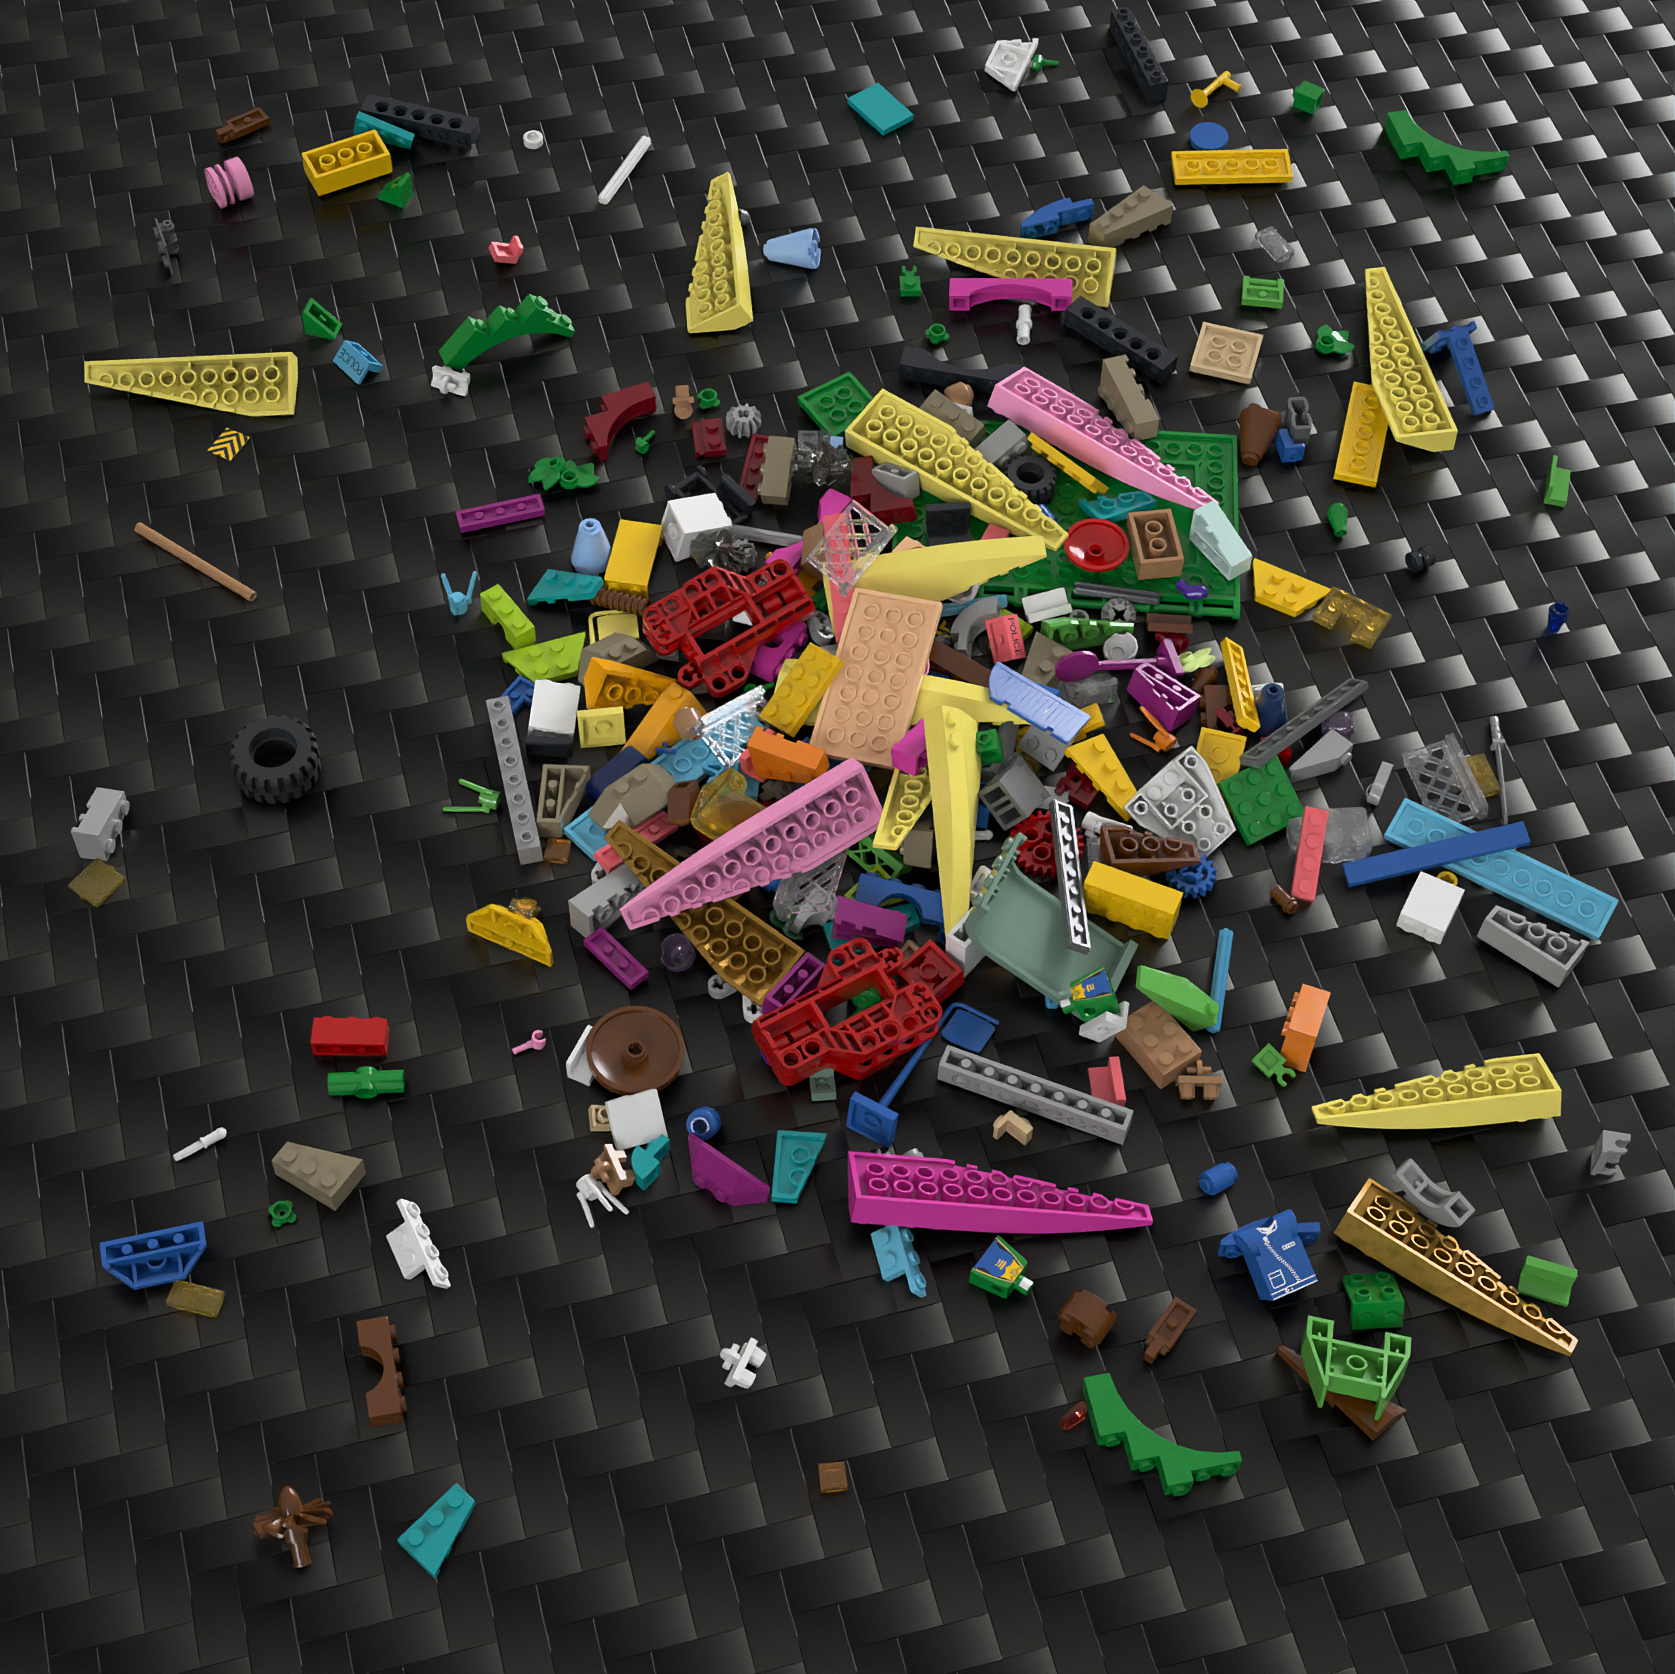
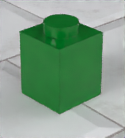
M1304 80L1299 87L1297 86L1294 89L1292 95L1294 98L1293 106L1314 114L1322 104L1325 89Z

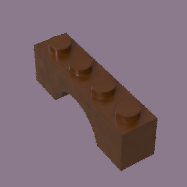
M1204 685L1203 693L1199 694L1201 697L1198 702V706L1202 707L1203 712H1200V725H1204V728L1220 731L1217 726L1220 720L1214 711L1221 706L1226 712L1232 709L1233 701L1229 685Z
M388 1316L356 1321L362 1355L374 1358L384 1367L380 1382L375 1388L366 1393L371 1426L374 1428L404 1422L402 1412H407L405 1396L400 1397L399 1388L404 1387L402 1373L396 1370V1364L400 1363L398 1348L393 1349L392 1341L397 1340L395 1324L390 1325Z

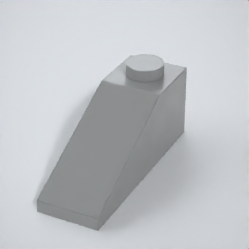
M1331 729L1289 768L1287 777L1290 783L1336 771L1342 764L1345 766L1352 758L1353 744Z

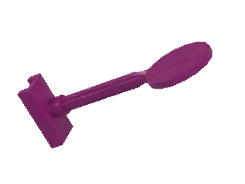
M1171 638L1162 639L1156 651L1157 656L1154 658L1098 661L1096 654L1090 651H1077L1060 659L1055 665L1054 670L1057 678L1063 682L1080 681L1093 674L1096 670L1135 669L1145 662L1150 663L1159 670H1163L1164 673L1177 680V676L1184 675V670Z

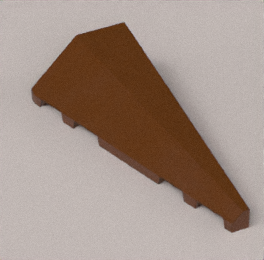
M1284 1345L1280 1346L1276 1353L1310 1385L1300 1356L1301 1354ZM1327 1391L1325 1395V1400L1332 1407L1337 1405L1373 1441L1383 1431L1393 1426L1407 1412L1404 1408L1390 1401L1380 1419L1375 1420L1376 1401Z

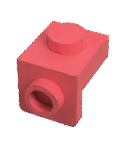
M513 236L510 244L491 242L489 250L495 262L516 264L523 253V245L518 236Z

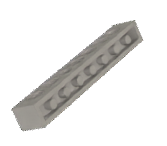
M504 696L486 700L520 864L525 865L544 861L509 697Z
M947 1045L939 1063V1080L1122 1145L1131 1125L1133 1110L949 1045Z

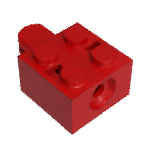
M931 939L903 962L900 972L896 975L897 981L901 985L898 990L914 982H923L929 987L939 1004L965 983L963 970ZM915 990L914 995L922 997L924 992Z

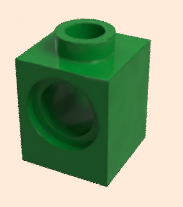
M996 729L976 732V752L981 756L982 766L1004 762L1003 742Z

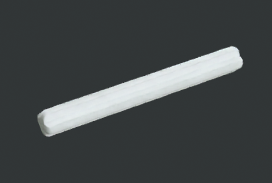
M642 136L599 194L598 201L606 205L651 145L649 137Z

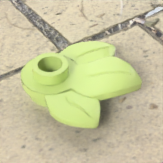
M1211 647L1198 650L1194 654L1192 652L1180 654L1178 657L1184 672H1192L1198 667H1206L1212 664L1216 658L1215 656L1208 655Z

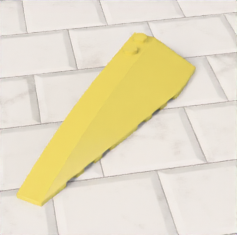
M941 705L923 713L946 937L969 911L979 801L977 794L980 790L982 765L981 756L976 752L977 721L959 708Z
M1537 1053L1489 1059L1484 1061L1485 1066L1476 1068L1474 1064L1464 1066L1463 1071H1444L1437 1078L1429 1075L1395 1084V1089L1386 1091L1385 1088L1374 1090L1373 1095H1353L1350 1101L1347 1102L1338 1099L1312 1106V1113L1317 1124L1384 1129L1450 1128L1513 1121L1524 1122L1529 1119H1549L1561 1116V1089L1541 1055Z

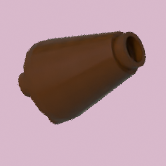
M1251 403L1248 408L1241 411L1239 418L1240 455L1242 457L1241 461L1244 464L1255 466L1262 459L1280 428L1281 413L1279 411L1262 408L1257 403Z

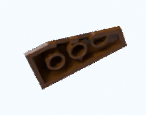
M1101 826L1100 863L1138 877L1200 864L1201 860L1195 842L1170 836L1164 839L1152 836L1153 832L1145 831L1143 834L1131 831V827Z

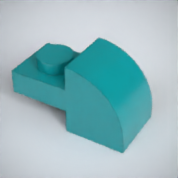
M663 1134L657 1139L651 1140L645 1150L637 1145L632 1153L631 1162L635 1182L644 1191L661 1174L660 1161L670 1152V1139Z

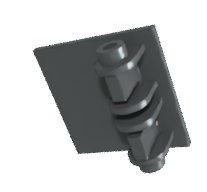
M155 218L157 227H153L156 239H160L157 242L159 253H164L162 256L165 268L169 267L171 275H174L169 258L170 254L176 255L179 251L174 224L170 220L158 223L157 218Z

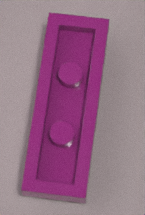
M602 926L584 939V946L630 990L649 977V971Z

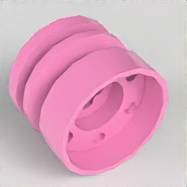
M238 157L224 161L225 171H223L219 164L214 165V170L211 167L205 169L209 191L220 208L227 207V202L230 205L235 204L234 194L240 201L254 196L248 172Z

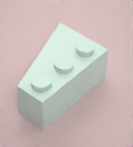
M1215 499L1194 510L1189 539L1229 581L1248 571L1251 565L1252 554Z

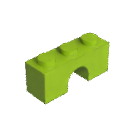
M499 584L480 594L482 611L493 624L500 622L504 629L506 640L515 650L536 643L535 626Z

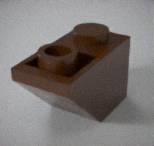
M697 779L676 782L669 790L668 825L677 824V826H685L690 824L691 820L703 807L704 803Z

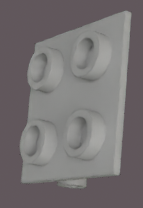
M1031 724L1017 747L1054 772L1065 755L1063 753L1064 750L1072 745L1079 733L1065 745L1050 736L1052 733L1050 730L1047 729L1043 732Z

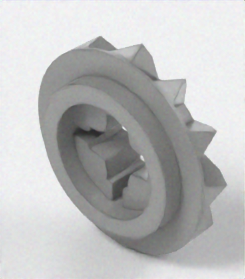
M1114 598L1103 606L1101 620L1111 621L1116 615L1114 610L1119 612L1125 609L1126 611L1122 615L1125 623H1133L1134 625L1136 611L1132 603L1125 600V598ZM1118 619V620H1115L1114 622H1124V621H1122L1121 619Z

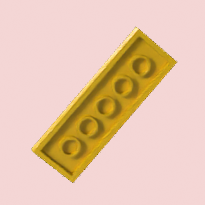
M1288 149L1171 152L1175 185L1292 182L1293 179Z
M1358 382L1353 383L1333 479L1375 487L1388 422L1372 385Z

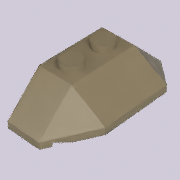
M615 632L581 650L578 681L584 686V675L592 657L615 661L639 669L658 661L659 658L646 644L633 636Z
M641 764L606 787L589 811L588 816L602 831L611 829L618 820L630 828H636L668 806V792L675 784V778L662 765Z

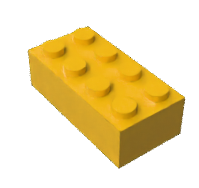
M375 129L301 153L304 171L318 196L393 172L390 153Z
M1093 861L1083 886L1085 907L1088 913L1098 914L1110 921L1120 922L1135 930H1142L1151 933L1155 937L1169 940L1178 918L1183 892Z

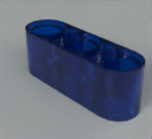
M629 745L625 747L588 780L586 791L598 800L606 787L639 765L649 764V759L634 746Z

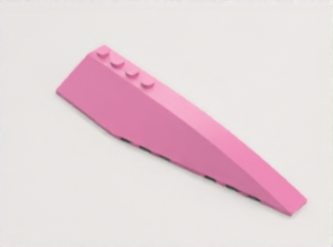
M1021 368L995 385L987 405L988 407L992 408L995 413L1009 418L1014 424L1026 428L1030 433L1033 432L1035 435L1045 439L1048 444L1057 446L1086 464L1140 490L1189 508L1198 509L1214 500L1199 487L1193 488L1190 480L1185 476H1177L1172 466L1169 464L1164 466L1160 463L1161 458L1137 439L1130 440L1128 433L1124 429H1116L1112 426L1113 421L1108 417L1103 419L1099 416V410L1028 368Z
M852 757L739 824L690 856L619 909L628 928L632 930L659 921L662 917L680 914V911L689 908L696 909L702 907V904L710 901L714 903L747 892L750 888L758 885L761 887L768 885L770 881L776 879H786L792 877V874L810 871L876 831L883 809L864 766Z

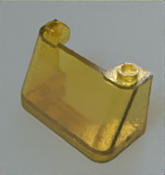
M730 767L701 787L691 815V822L698 831L716 840L766 809V807L745 795L747 788L746 779L741 773Z

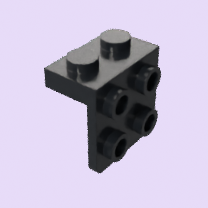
M969 502L926 505L925 524L929 546L972 541L969 524Z

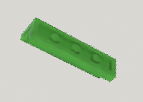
M874 833L859 841L860 850L853 851L850 847L843 850L868 872L877 864L881 867L890 866L894 870L891 878L898 879L900 874H908L913 867L904 865L903 858L894 850L873 848ZM872 851L875 854L876 864L869 865L866 862L865 852Z

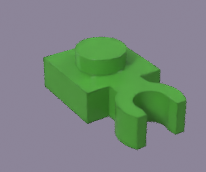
M1269 1043L1251 1061L1268 1078L1275 1074L1278 1084L1284 1088L1287 1086L1286 1082L1282 1079L1284 1074L1290 1075L1293 1079L1296 1077L1292 1069L1282 1066L1286 1059Z

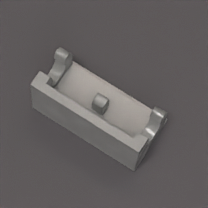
M1603 1130L1591 1152L1590 1175H1596V1173L1614 1175L1617 1170L1613 1168L1608 1169L1605 1165L1607 1162L1611 1164L1619 1163L1621 1155L1626 1154L1628 1151L1625 1147L1631 1140V1134Z

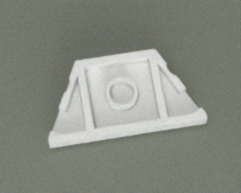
M1033 38L1032 42L1021 43V39L997 41L985 64V71L1015 92L1038 46L1039 39Z

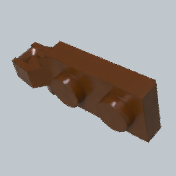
M260 107L225 121L226 124L216 130L217 140L222 144L244 136L270 124V118Z
M1175 1297L1149 1332L1145 1344L1149 1347L1145 1351L1143 1359L1152 1365L1159 1353L1165 1356L1167 1352H1170L1195 1317L1197 1310Z

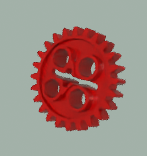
M1050 810L1047 811L1046 815H1042L1041 811H1038L1036 817L1031 813L1028 816V820L1024 819L1017 823L1010 832L1011 838L1019 832L1028 837L1016 849L1020 852L1015 860H1018L1017 867L1025 866L1024 873L1032 870L1033 877H1036L1038 873H1042L1043 879H1045L1047 874H1050L1052 879H1055V873H1057L1052 832H1049L1052 831ZM1075 828L1079 860H1081L1084 850V837L1080 835L1081 829Z

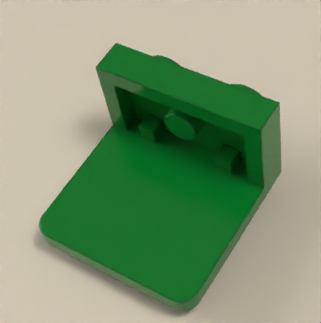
M1354 1273L1343 1276V1284L1351 1302L1350 1326L1352 1330L1403 1327L1404 1299L1391 1273Z

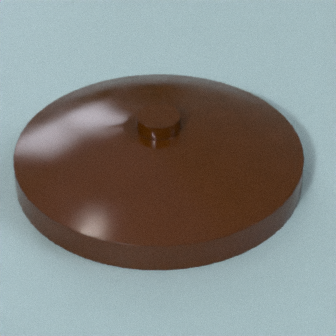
M645 1006L622 1007L603 1016L592 1028L586 1045L587 1063L594 1078L603 1087L616 1094L631 1096L649 1089H657V1092L673 1082L682 1068L684 1041L677 1025L662 1012Z

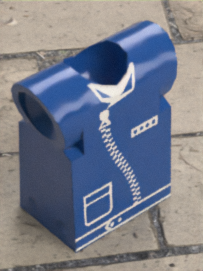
M1291 1209L1270 1217L1260 1227L1251 1225L1232 1234L1235 1243L1245 1254V1261L1261 1300L1275 1301L1318 1281L1302 1241L1297 1235V1221Z

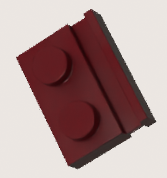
M722 418L706 419L696 423L691 421L696 458L705 455V457L725 456L726 445Z
M1221 706L1214 711L1228 733L1244 736L1243 728L1238 725L1236 716L1231 710L1226 712ZM1247 739L1244 751L1250 747V744L1248 743Z

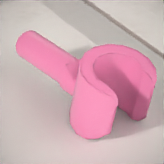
M541 1030L534 1031L530 1041L512 1049L514 1055L532 1047L538 1050L542 1049L545 1046L546 1038L542 1040L537 1039L542 1037L543 1032Z

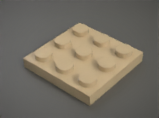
M1203 322L1189 371L1250 384L1263 335Z

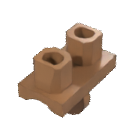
M688 385L675 386L676 398H672V404H676L674 412L678 418L686 419L692 414L693 409L690 403H694V396L689 397Z
M1196 1060L1195 1067H1186V1074H1195V1076L1178 1075V1078L1175 1079V1086H1179L1181 1099H1194L1195 1087H1203V1099L1215 1100L1218 1098L1219 1087L1223 1084L1222 1076H1202V1074H1211V1067H1202V1060Z
M605 1144L603 1147L604 1152L594 1160L595 1166L591 1169V1174L593 1178L602 1179V1182L607 1183L611 1195H619L623 1187L632 1186L635 1175L633 1170L622 1169L627 1162L624 1150H614L612 1144Z

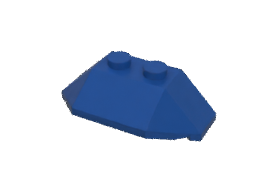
M203 1221L99 1243L102 1267L133 1290L186 1279L207 1247Z

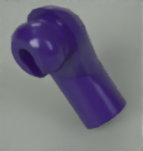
M1184 579L1179 580L1175 585L1188 600L1203 599L1209 594L1207 587L1203 585L1190 586Z

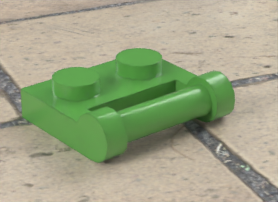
M1243 275L1241 305L1282 309L1284 279H1277V281L1255 279Z

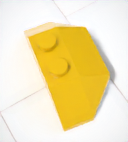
M495 904L481 908L466 917L469 932L550 967L553 965L552 950L543 924L536 918H528L513 908L507 909Z

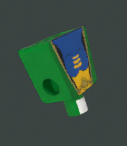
M1104 966L1071 982L1072 997L1060 1001L1064 1014L1078 1010L1083 1021L1092 1020L1106 1011L1112 1014L1121 1012L1112 982Z
M1000 1236L995 1238L970 1271V1283L1002 1298H1008L1014 1289H1017L1024 1295H1028L1034 1285L1033 1281L1024 1276L1027 1271L1028 1262Z

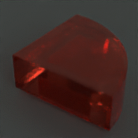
M1083 1400L1072 1407L1060 1420L1059 1425L1064 1431L1069 1430L1086 1418L1088 1407Z

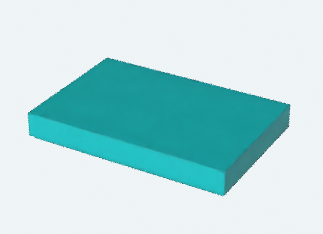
M879 83L848 98L847 104L883 136L912 121L914 118V114Z

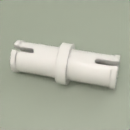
M1026 304L1019 307V318L1016 321V328L1018 329L1017 341L1021 345H1026L1030 342V329L1032 328V308Z

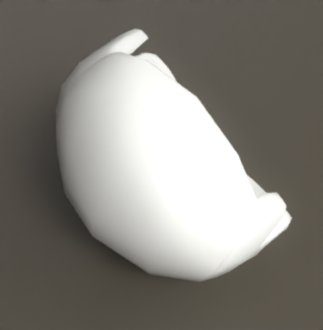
M1128 632L1126 634H1113L1105 641L1103 646L1106 660L1135 659L1138 651L1136 638Z

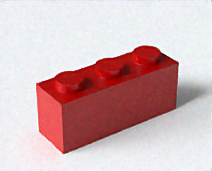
M323 1016L322 1018H314L311 1035L313 1054L387 1057L390 1033L388 1021L380 1017L362 1019L352 1016L347 1018Z

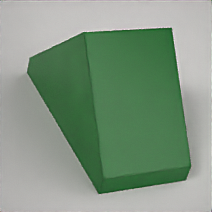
M407 172L387 183L377 195V198L404 208L413 197L411 175Z
M313 298L308 300L301 313L305 334L331 340L336 338L342 323Z

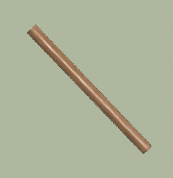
M139 522L136 524L134 530L138 534L250 602L255 600L257 593L143 523Z

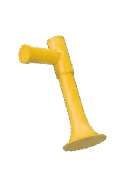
M1225 71L1203 91L1194 89L1191 92V100L1194 105L1203 108L1208 103V95L1222 84L1235 90L1237 93L1241 90L1242 85L1230 79V72Z

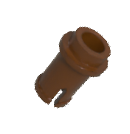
M1277 885L1271 890L1270 896L1282 906L1284 913L1292 914L1298 909V899L1291 897L1281 885Z

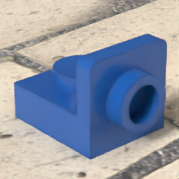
M1279 429L1275 444L1281 462L1302 460L1305 451L1304 443L1294 444L1293 438L1289 436L1287 429Z

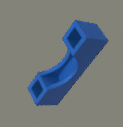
M861 873L854 900L879 907L889 899H904L916 907L921 923L940 928L944 926L941 890L935 889L933 892L926 890L920 884H911L910 886L902 884V881L896 878L886 880L879 878V875L876 873Z

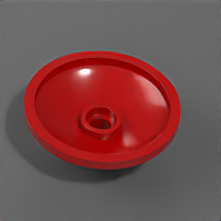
M1096 518L1086 519L1077 522L1067 531L1068 538L1064 541V551L1068 559L1081 569L1091 572L1110 571L1120 566L1128 556L1129 539L1126 533L1113 522Z

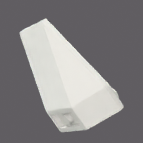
M1192 746L1188 747L1162 768L1123 807L1138 825L1165 839L1170 836L1195 842L1200 857L1205 854L1208 856L1236 830L1207 762Z

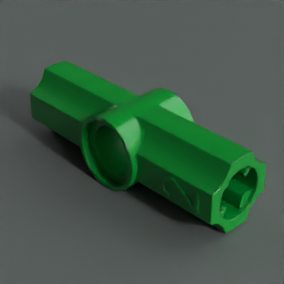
M365 1066L358 1068L356 1072L329 1073L328 1075L329 1096L355 1094L359 1098L369 1099L375 1097L377 1093L404 1092L403 1070L377 1071L373 1067Z

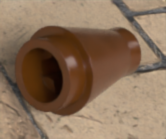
M1211 665L1199 667L1189 689L1197 694H1202L1204 685H1213L1217 682L1219 672Z

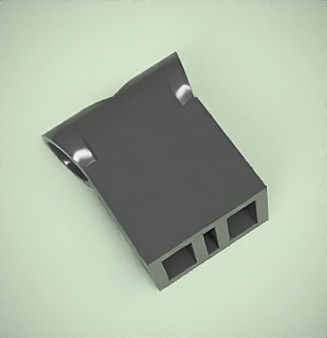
M1014 752L1008 756L999 767V773L977 794L1004 831L1028 818L1042 801L1051 796L1019 752Z

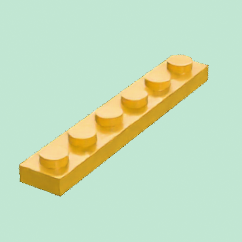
M1226 637L1220 645L1236 722L1243 729L1247 728L1255 733L1260 728L1243 648Z

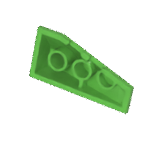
M1058 617L1042 620L1040 633L1069 650L1104 645L1105 641L1115 633L1126 634L1128 632L1133 636L1134 625L1133 623Z
M1142 965L1137 967L1136 988L1190 1030L1197 1031L1217 1025L1218 1003L1188 979Z

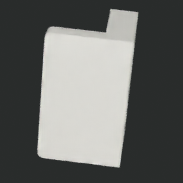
M1063 587L1022 598L1028 624L1073 612L1071 604H1068Z
M1123 1001L1118 1004L1120 1013L1112 1014L1106 1011L1081 1025L1079 1035L1096 1042H1101L1126 1029L1129 1003Z
M587 1025L566 1062L567 1076L590 1086L594 1079L586 1056L587 1040L593 1028L590 1025Z

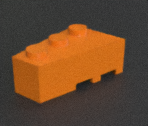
M756 726L747 744L756 776L764 779L807 784L826 773L830 766L825 749L799 740L797 743L783 739V734L777 733L774 736L763 732L764 728Z
M1305 984L1302 985L1300 993L1295 992L1291 1003L1292 1006H1290L1286 1018L1290 1022L1285 1021L1281 1035L1285 1036L1280 1053L1286 1059V1062L1283 1064L1284 1066L1306 1072L1330 992Z

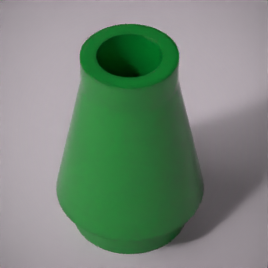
M1342 503L1332 504L1328 507L1326 514L1334 530V535L1341 537L1347 534L1348 509Z

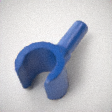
M666 741L662 743L663 747L655 748L658 757L663 753L672 755L677 753L675 749L669 748Z

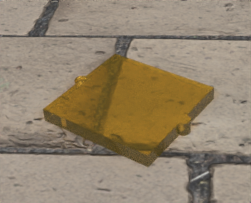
M96 858L68 887L80 895L81 900L85 899L95 907H98L126 878L115 871L113 866H108Z

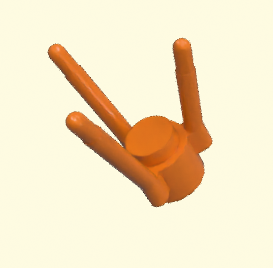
M1140 706L1142 713L1158 730L1153 737L1155 743L1134 733H1130V737L1152 747L1156 752H1159L1161 749L1164 752L1169 751L1175 745L1177 738L1143 706Z

